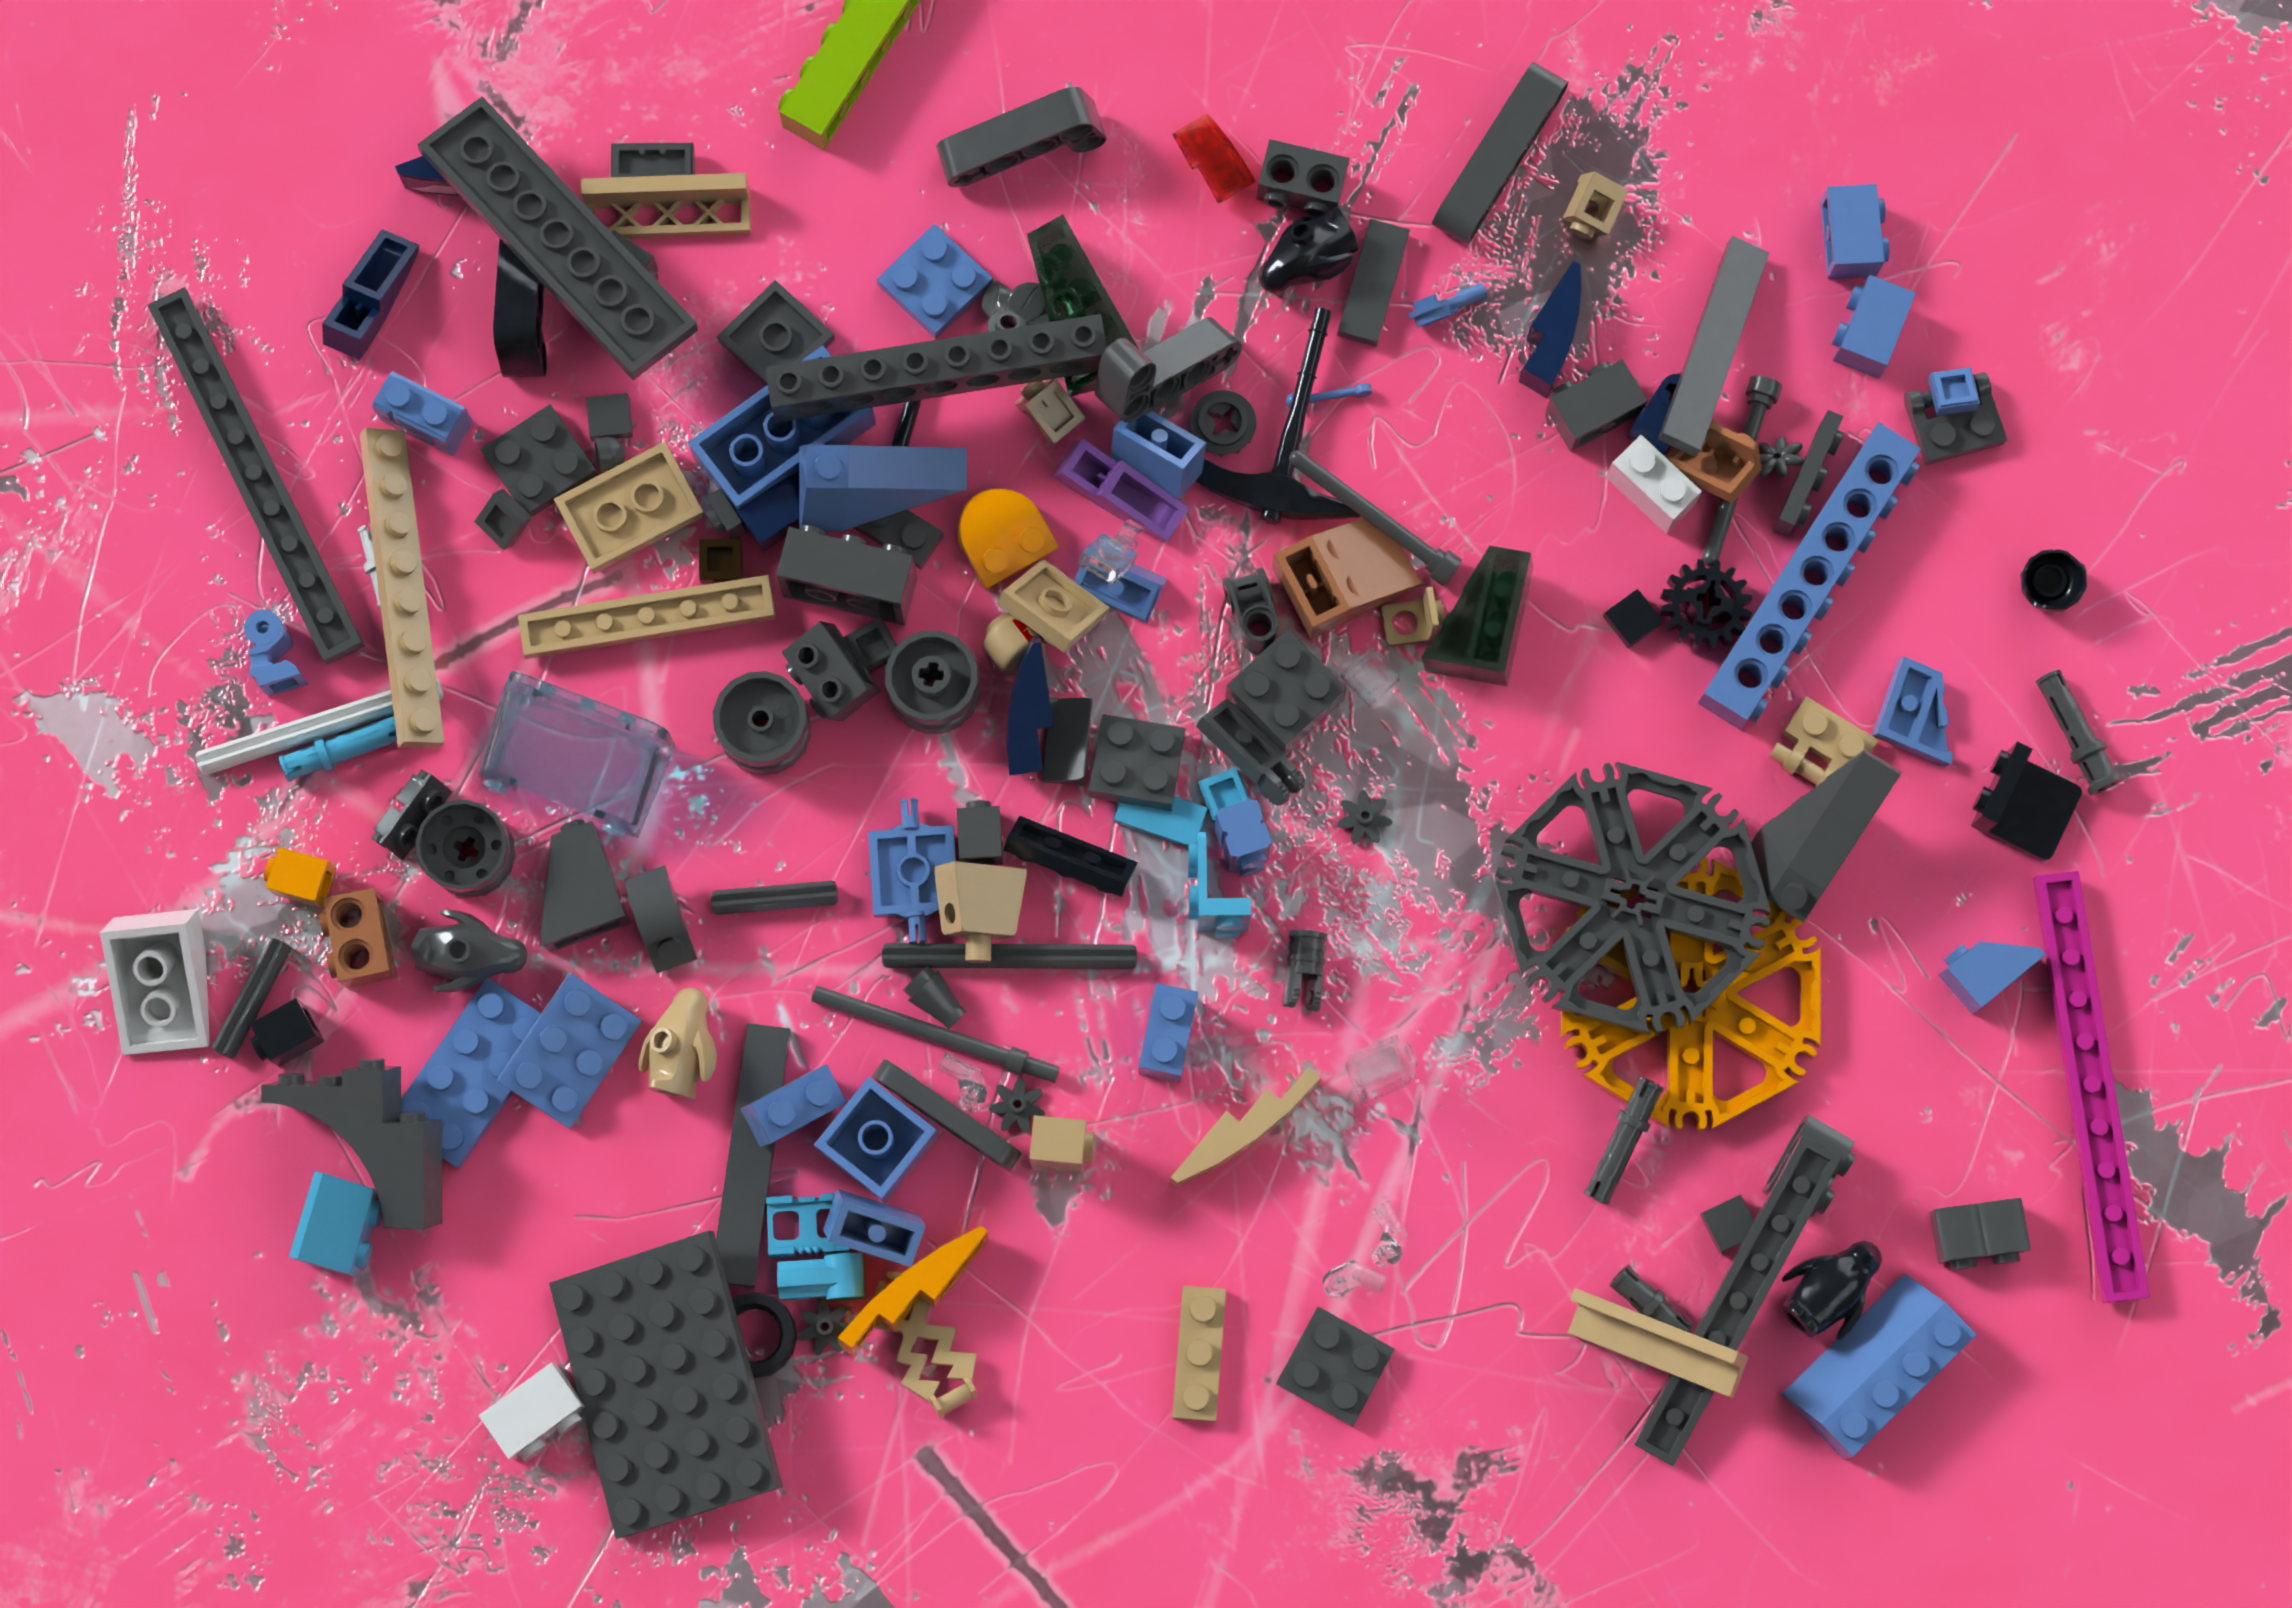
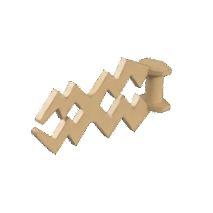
M888 1271L886 1276L894 1281L902 1273ZM883 1280L879 1281L874 1297L885 1289V1282ZM920 1298L912 1308L913 1311L909 1321L903 1320L894 1331L903 1335L896 1363L910 1366L901 1385L929 1402L938 1418L942 1419L948 1412L972 1399L976 1400L979 1398L972 1383L976 1354L951 1351L957 1328L927 1324L925 1319L931 1305ZM881 1322L876 1327L880 1330L893 1332ZM917 1339L938 1341L931 1364L953 1366L947 1379L963 1380L964 1384L936 1399L934 1395L940 1381L920 1380L928 1355L911 1352Z

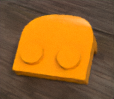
M1001 488L988 489L973 496L962 509L957 528L958 543L961 550L968 557L983 587L986 589L1059 548L1038 508L1030 499L1018 492Z

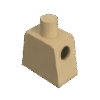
M958 861L935 866L934 874L942 933L945 936L966 938V962H991L992 940L1014 937L1017 931L1027 869Z

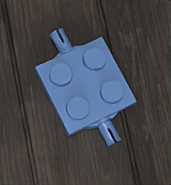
M910 798L911 815H909L908 800L902 799L900 800L902 825H898L890 830L868 831L874 918L898 916L908 919L909 943H917V927L919 942L927 943L925 918L939 913L934 868L938 865L956 861L954 826L932 827L919 823L918 799Z

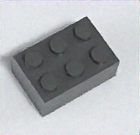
M802 525L800 529L788 528L776 573L783 597L875 619L881 617L883 621L906 625L918 579L913 555H908L906 549L892 544H884L883 548L866 545V540L853 535H842L841 539L826 536L824 530L810 525Z

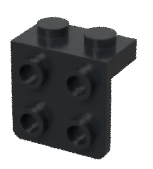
M2017 741L2009 750L2004 751L2001 749L1990 769V772L1995 774L1989 788L1983 786L1973 804L1972 809L1977 811L1971 827L2038 860L2047 861L2054 855L2082 795V790L2077 784L2027 761L2033 749Z

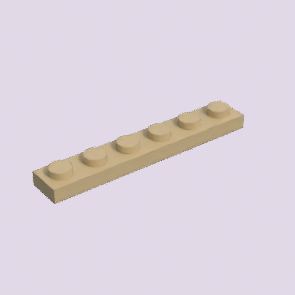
M769 575L518 615L523 656L525 659L776 619Z

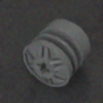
M469 800L446 802L432 810L421 823L416 838L417 859L426 875L449 893L466 898L485 896L499 888L511 874L516 858L514 839L503 821L483 804ZM474 842V848L478 851V855L476 858L468 856L464 862V856L460 853V849L463 845L470 847Z

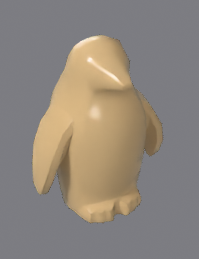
M681 989L675 995L671 1005L660 1017L656 1026L650 1030L640 1053L638 1066L639 1070L643 1073L649 1068V1090L666 1096L695 1100V1088L699 1078L701 1077L703 1082H707L711 1078L716 1067L717 1052L707 1024L706 1013L710 1010L708 998L701 989Z

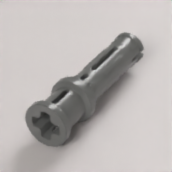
M2054 670L2036 680L2037 686L2047 700L2054 717L2073 750L2070 753L2072 763L2079 765L2089 784L2087 789L2089 795L2101 793L2125 779L2123 774L2116 772L2105 752L2108 747L2101 738H2096L2061 670Z

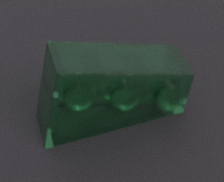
M1489 545L1464 586L1463 593L1453 610L1447 614L1442 622V628L1431 646H1428L1421 658L1425 672L1508 687L1534 570L1530 552Z

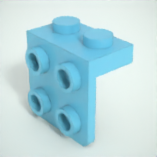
M1197 832V842L1189 843L1188 878H1196V886H1189V920H1197V932H1215V937L1238 938L1241 936V932H1248L1251 898H1207L1206 832Z

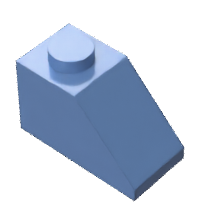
M1979 941L1968 950L1962 944L1943 959L1948 967L1939 974V977L1970 1013L1973 1014L2046 954L2038 947Z

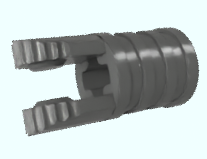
M1290 930L1288 963L1285 969L1282 1004L1284 1007H1296L1303 977L1306 978L1305 1007L1307 1010L1319 1012L1322 999L1323 965L1325 964L1324 953H1326L1325 942L1327 941V934L1312 930Z

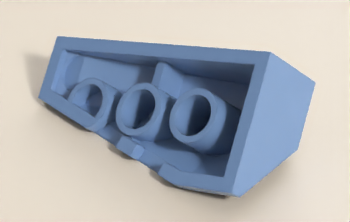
M864 445L799 446V529L802 525H810L824 531H845L967 490V448Z

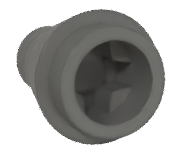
M928 966L903 989L910 996L907 1001L943 1023L948 1029L966 1013V1010L960 1005L939 971L937 970L934 973Z

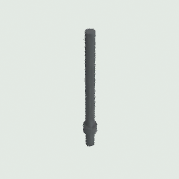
M818 985L815 987L811 1002L1005 1066L1004 1071L1018 1076L1026 1073L1055 1083L1060 1071L1059 1066L1030 1057L1028 1051L1013 1046L1009 1050Z

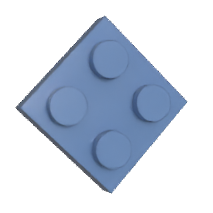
M935 224L876 279L877 285L935 339L993 283V277Z

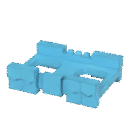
M836 1193L820 1194L821 1198L812 1196L794 1199L793 1195L766 1197L769 1258L796 1257V1252L804 1255L805 1251L809 1255L813 1251L816 1254H820L821 1250H823L824 1255L850 1253V1248L828 1242L827 1238H821L817 1233V1213L820 1210L831 1208ZM778 1212H797L799 1215L798 1238L793 1240L775 1239L774 1215Z

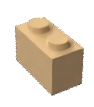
M1034 1115L1029 1157L1031 1169L1083 1174L1084 1163L1093 1162L1095 1141L1094 1132H1087L1086 1120Z

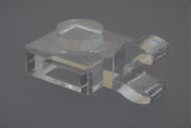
M1128 519L1114 538L1102 533L1082 551L1078 565L1114 585L1134 566L1138 554L1134 551L1138 546V542L1134 540L1143 531L1144 527Z

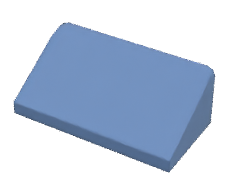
M1091 546L1085 552L1074 581L1104 604L1147 623L1162 594L1167 578L1096 546Z

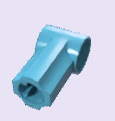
M838 1253L825 1255L824 1259L777 1262L779 1299L788 1301L826 1297L828 1301H842L865 1298L863 1254Z

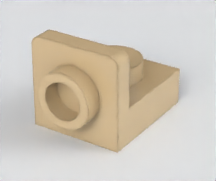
M1057 379L1027 383L1020 390L1022 397L1014 403L1019 410L1026 411L1050 444L1058 442L1085 419V416Z

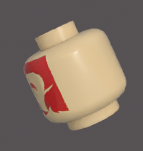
M1009 612L995 618L985 630L987 636L984 639V649L999 670L1006 675H1016L1020 660L1032 637H1040L1043 654L1046 650V641L1043 637L1023 622L1013 618Z

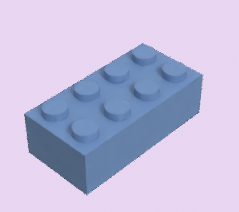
M822 345L801 361L831 357V355ZM766 385L687 443L694 460L715 487L721 489L736 512V510L763 492L799 472V446L848 445L876 425L873 408H866L776 423L771 408L768 385Z

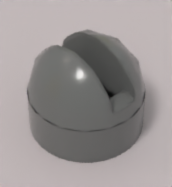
M615 437L594 439L596 459L600 472L610 470L624 462L626 449L621 441Z

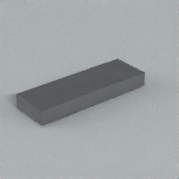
M1370 219L1337 336L1377 347L1410 229Z

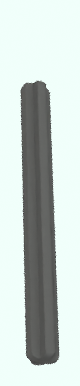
M886 943L882 947V963L886 968H925L928 966L929 968L1134 969L1137 965V949L1134 945L992 944L991 962L989 963L966 962V944Z

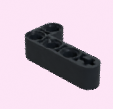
M499 238L493 337L501 374L504 378L545 377L547 372V352L542 332L545 286Z

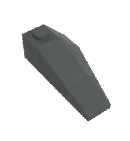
M1864 749L1826 777L1817 787L1806 795H1802L1790 807L1762 825L1752 840L1751 845L1767 900L1801 922H1804L1902 772Z

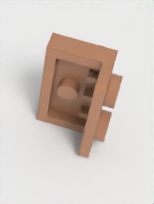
M1713 418L1702 449L1696 457L1675 447L1666 456L1697 487L1732 504L1762 470L1758 444L1750 436L1744 433L1737 434L1721 426Z

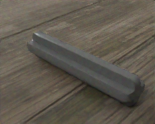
M832 880L714 890L711 894V907L714 914L717 915L835 905L838 902L837 884Z
M276 938L268 939L212 1045V1049L215 1052L232 1059L237 1055L251 1028L250 1023L254 1022L291 952V947L285 942Z

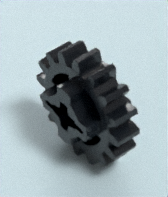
M1698 559L1693 571L1687 564H1684L1679 570L1680 577L1671 574L1667 581L1671 589H1663L1660 595V599L1669 604L1662 606L1659 613L1660 616H1670L1671 618L1665 626L1666 631L1677 629L1680 632L1676 642L1680 644L1686 638L1692 640V650L1695 651L1701 642H1706L1707 648L1711 652L1717 647L1718 640L1726 647L1729 646L1733 641L1731 633L1741 636L1745 626L1740 621H1749L1752 615L1750 610L1743 607L1749 605L1753 598L1752 595L1741 593L1747 584L1745 579L1737 582L1732 579L1736 570L1734 567L1729 568L1724 573L1720 571L1719 560H1715L1711 568H1706L1703 559ZM1703 580V584L1695 589L1687 587L1686 590L1683 589L1692 582ZM1720 586H1722L1727 591L1730 598L1725 595ZM1709 592L1708 600L1711 610L1703 619L1704 610H1702L1703 603H1701V600ZM1681 612L1686 614L1692 625L1684 619ZM1725 621H1729L1719 629L1709 630V626L1715 622L1725 623Z

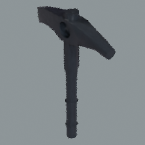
M1315 308L1311 328L1308 329L1309 335L1300 371L1297 372L1298 379L1291 407L1281 434L1272 473L1245 474L1233 472L1204 459L1202 474L1195 481L1209 491L1229 501L1260 512V518L1266 521V523L1273 525L1281 523L1282 518L1299 520L1361 518L1358 513L1339 499L1315 492L1292 478L1294 466L1289 462L1291 452L1299 450L1306 411L1314 380L1317 379L1315 375L1324 340L1328 335L1326 332L1331 311L1325 308Z

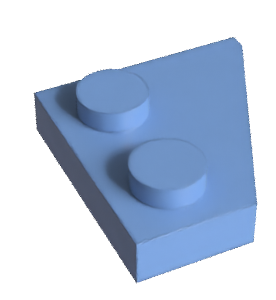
M1905 656L1898 659L1872 736L1946 767L1951 765L1953 756L1952 751L1947 750L1945 727L1949 723L1947 709L1943 704L1945 691L1942 672Z

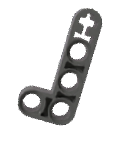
M1068 87L946 137L937 144L936 148L948 185L950 187H963L1064 145H1067L1074 152L1082 153L1097 149L1107 141L1095 101L1082 88Z
M1212 317L1200 320L1144 352L1136 348L1127 338L1117 339L1102 354L1096 380L1095 396L1124 423L1133 422L1229 368L1239 357L1242 344Z

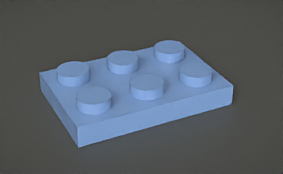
M569 972L496 1081L570 1129L643 1020Z

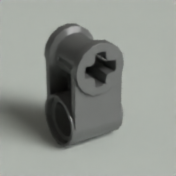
M1263 567L1256 569L1255 574L1231 580L1229 577L1222 578L1225 598L1230 613L1234 617L1240 641L1249 652L1256 654L1262 653L1278 636V618L1273 605L1269 582ZM1254 623H1263L1269 627L1270 632L1264 636H1255L1249 632L1248 628Z

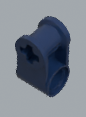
M1681 374L1669 375L1661 382L1649 404L1643 408L1627 435V438L1635 441L1642 435L1664 456L1671 445L1658 440L1671 403L1669 398L1674 394Z

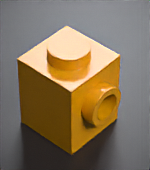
M279 847L276 857H270L265 867L264 881L267 882L265 888L275 896L324 909L323 898L328 897L337 868L328 860Z

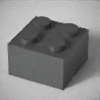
M1287 629L1227 684L1225 697L1236 705L1287 754L1344 701L1347 688Z

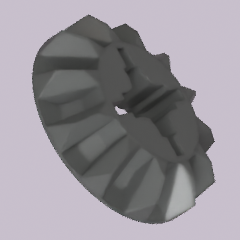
M1214 391L1203 396L1195 404L1190 416V428L1193 435L1206 442L1205 452L1217 453L1220 457L1230 453L1238 454L1242 448L1251 443L1256 429V415L1251 404L1243 396L1232 391ZM1233 411L1231 413L1230 426L1234 431L1224 429L1221 433L1214 436L1216 423L1212 418L1223 419L1225 415L1228 416Z

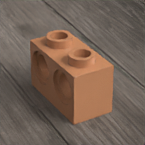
M369 888L323 898L325 911L319 913V919L323 935L325 937L330 936L333 952L327 953V964L332 979L337 978L338 982L344 987L351 988L397 978L382 894L375 888ZM352 909H361L362 918L355 927L345 928L343 925L345 914ZM360 950H368L369 961L366 966L357 970L352 969V956Z

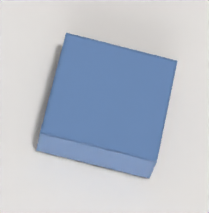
M1971 367L1929 374L1928 383L1937 416L1978 410L1980 400Z

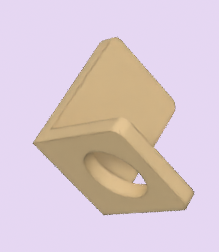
M1426 587L1422 600L1383 605L1381 609L1386 643L1389 647L1435 641L1439 625H1444L1441 600L1435 601L1433 587ZM1401 612L1412 614L1417 621L1415 631L1408 635L1396 632L1392 621L1397 614Z

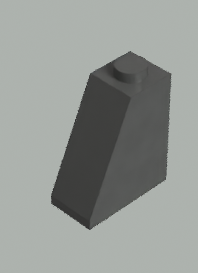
M583 819L568 822L560 827L561 832L551 835L541 927V940L543 946L549 952L630 924L599 831L592 821L585 823Z

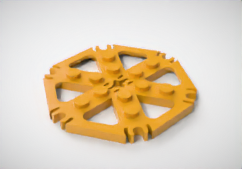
M1704 857L1698 863V872L1688 873L1676 885L1677 887L1713 897L1718 891H1728L1740 899L1743 897V888L1739 874L1714 858L1711 860V876L1706 875L1708 861ZM1631 887L1628 893L1621 892L1619 895L1629 901L1638 896V889ZM1770 901L1768 903L1771 914L1769 916L1765 915L1770 920L1769 926L1752 935L1755 939L1765 941L1764 947L1759 950H1753L1744 945L1745 949L1761 954L1704 1010V1017H1702L1701 1013L1689 1025L1688 1016L1685 1010L1681 1008L1680 1010L1684 1013L1685 1024L1679 1029L1676 1028L1672 1016L1662 1015L1660 1018L1663 1029L1661 1033L1667 1031V1090L1658 1099L1650 1119L1666 1129L1670 1127L1668 1118L1670 1111L1675 1112L1672 1118L1674 1130L1682 1129L1683 1116L1689 1113L1694 1115L1697 1120V1131H1703L1707 1125L1705 1112H1708L1710 1115V1130L1800 1082L1792 1079L1784 1070L1786 1069L1794 1077L1802 1078L1807 1071L1796 1064V1054H1804L1808 1058L1813 1059L1818 1053L1811 1045L1804 1044L1803 1040L1812 1043L1817 1048L1821 1046V947L1815 952L1803 954L1804 950L1811 948L1817 941L1816 936L1810 937L1808 940L1798 939L1795 935V929L1804 922L1795 918L1788 924L1784 920L1790 914ZM1606 903V906H1609V907H1612V908L1618 907V906H1614V905H1610V904H1607V903ZM1580 908L1576 916L1581 918L1588 910ZM1668 932V941L1676 969L1679 971L1682 989L1686 987L1691 971V982H1693L1694 989L1700 990L1726 964L1727 954L1725 950L1713 955V944ZM1620 940L1598 964L1633 984ZM1781 969H1793L1800 977V1020L1796 1025L1790 1027L1736 993ZM1703 971H1704V981H1702V972H1703ZM1634 997L1616 1008L1630 1009L1635 1005L1637 998ZM1560 1011V1039L1568 1033H1578L1577 1036L1567 1040L1563 1045L1564 1049L1568 1050L1578 1045L1583 1047L1586 1052L1585 1058L1579 1060L1574 1065L1576 1070L1584 1069L1593 1062L1596 1067L1590 1072L1583 1073L1581 1076L1626 1104L1632 1095L1634 1087L1614 1074L1612 1069L1613 1061L1616 1057L1659 1034L1655 1035L1652 1031L1650 1017H1646L1650 1034L1644 1035ZM1713 1034L1761 1062L1766 1069L1764 1081L1730 1100L1722 1101L1717 1099L1713 1095Z

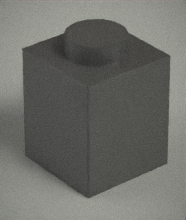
M978 800L967 802L966 808H957L960 862L986 865L1003 864L1000 807L991 806L990 801Z

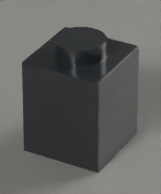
M297 998L250 1023L256 1035L250 1038L256 1053L262 1061L269 1059L270 1062L278 1067L325 1042L306 1005Z

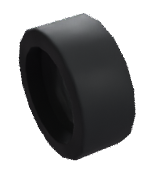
M756 1292L738 1295L732 1299L737 1316L745 1311L758 1309L768 1312L779 1324L781 1336L779 1345L774 1353L764 1360L749 1361L754 1378L772 1375L783 1368L794 1353L797 1341L795 1320L787 1307L770 1295Z

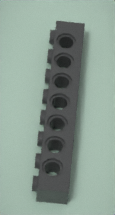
M1101 314L774 365L765 367L771 408L775 421L778 423L1098 372L1100 360L1107 345Z

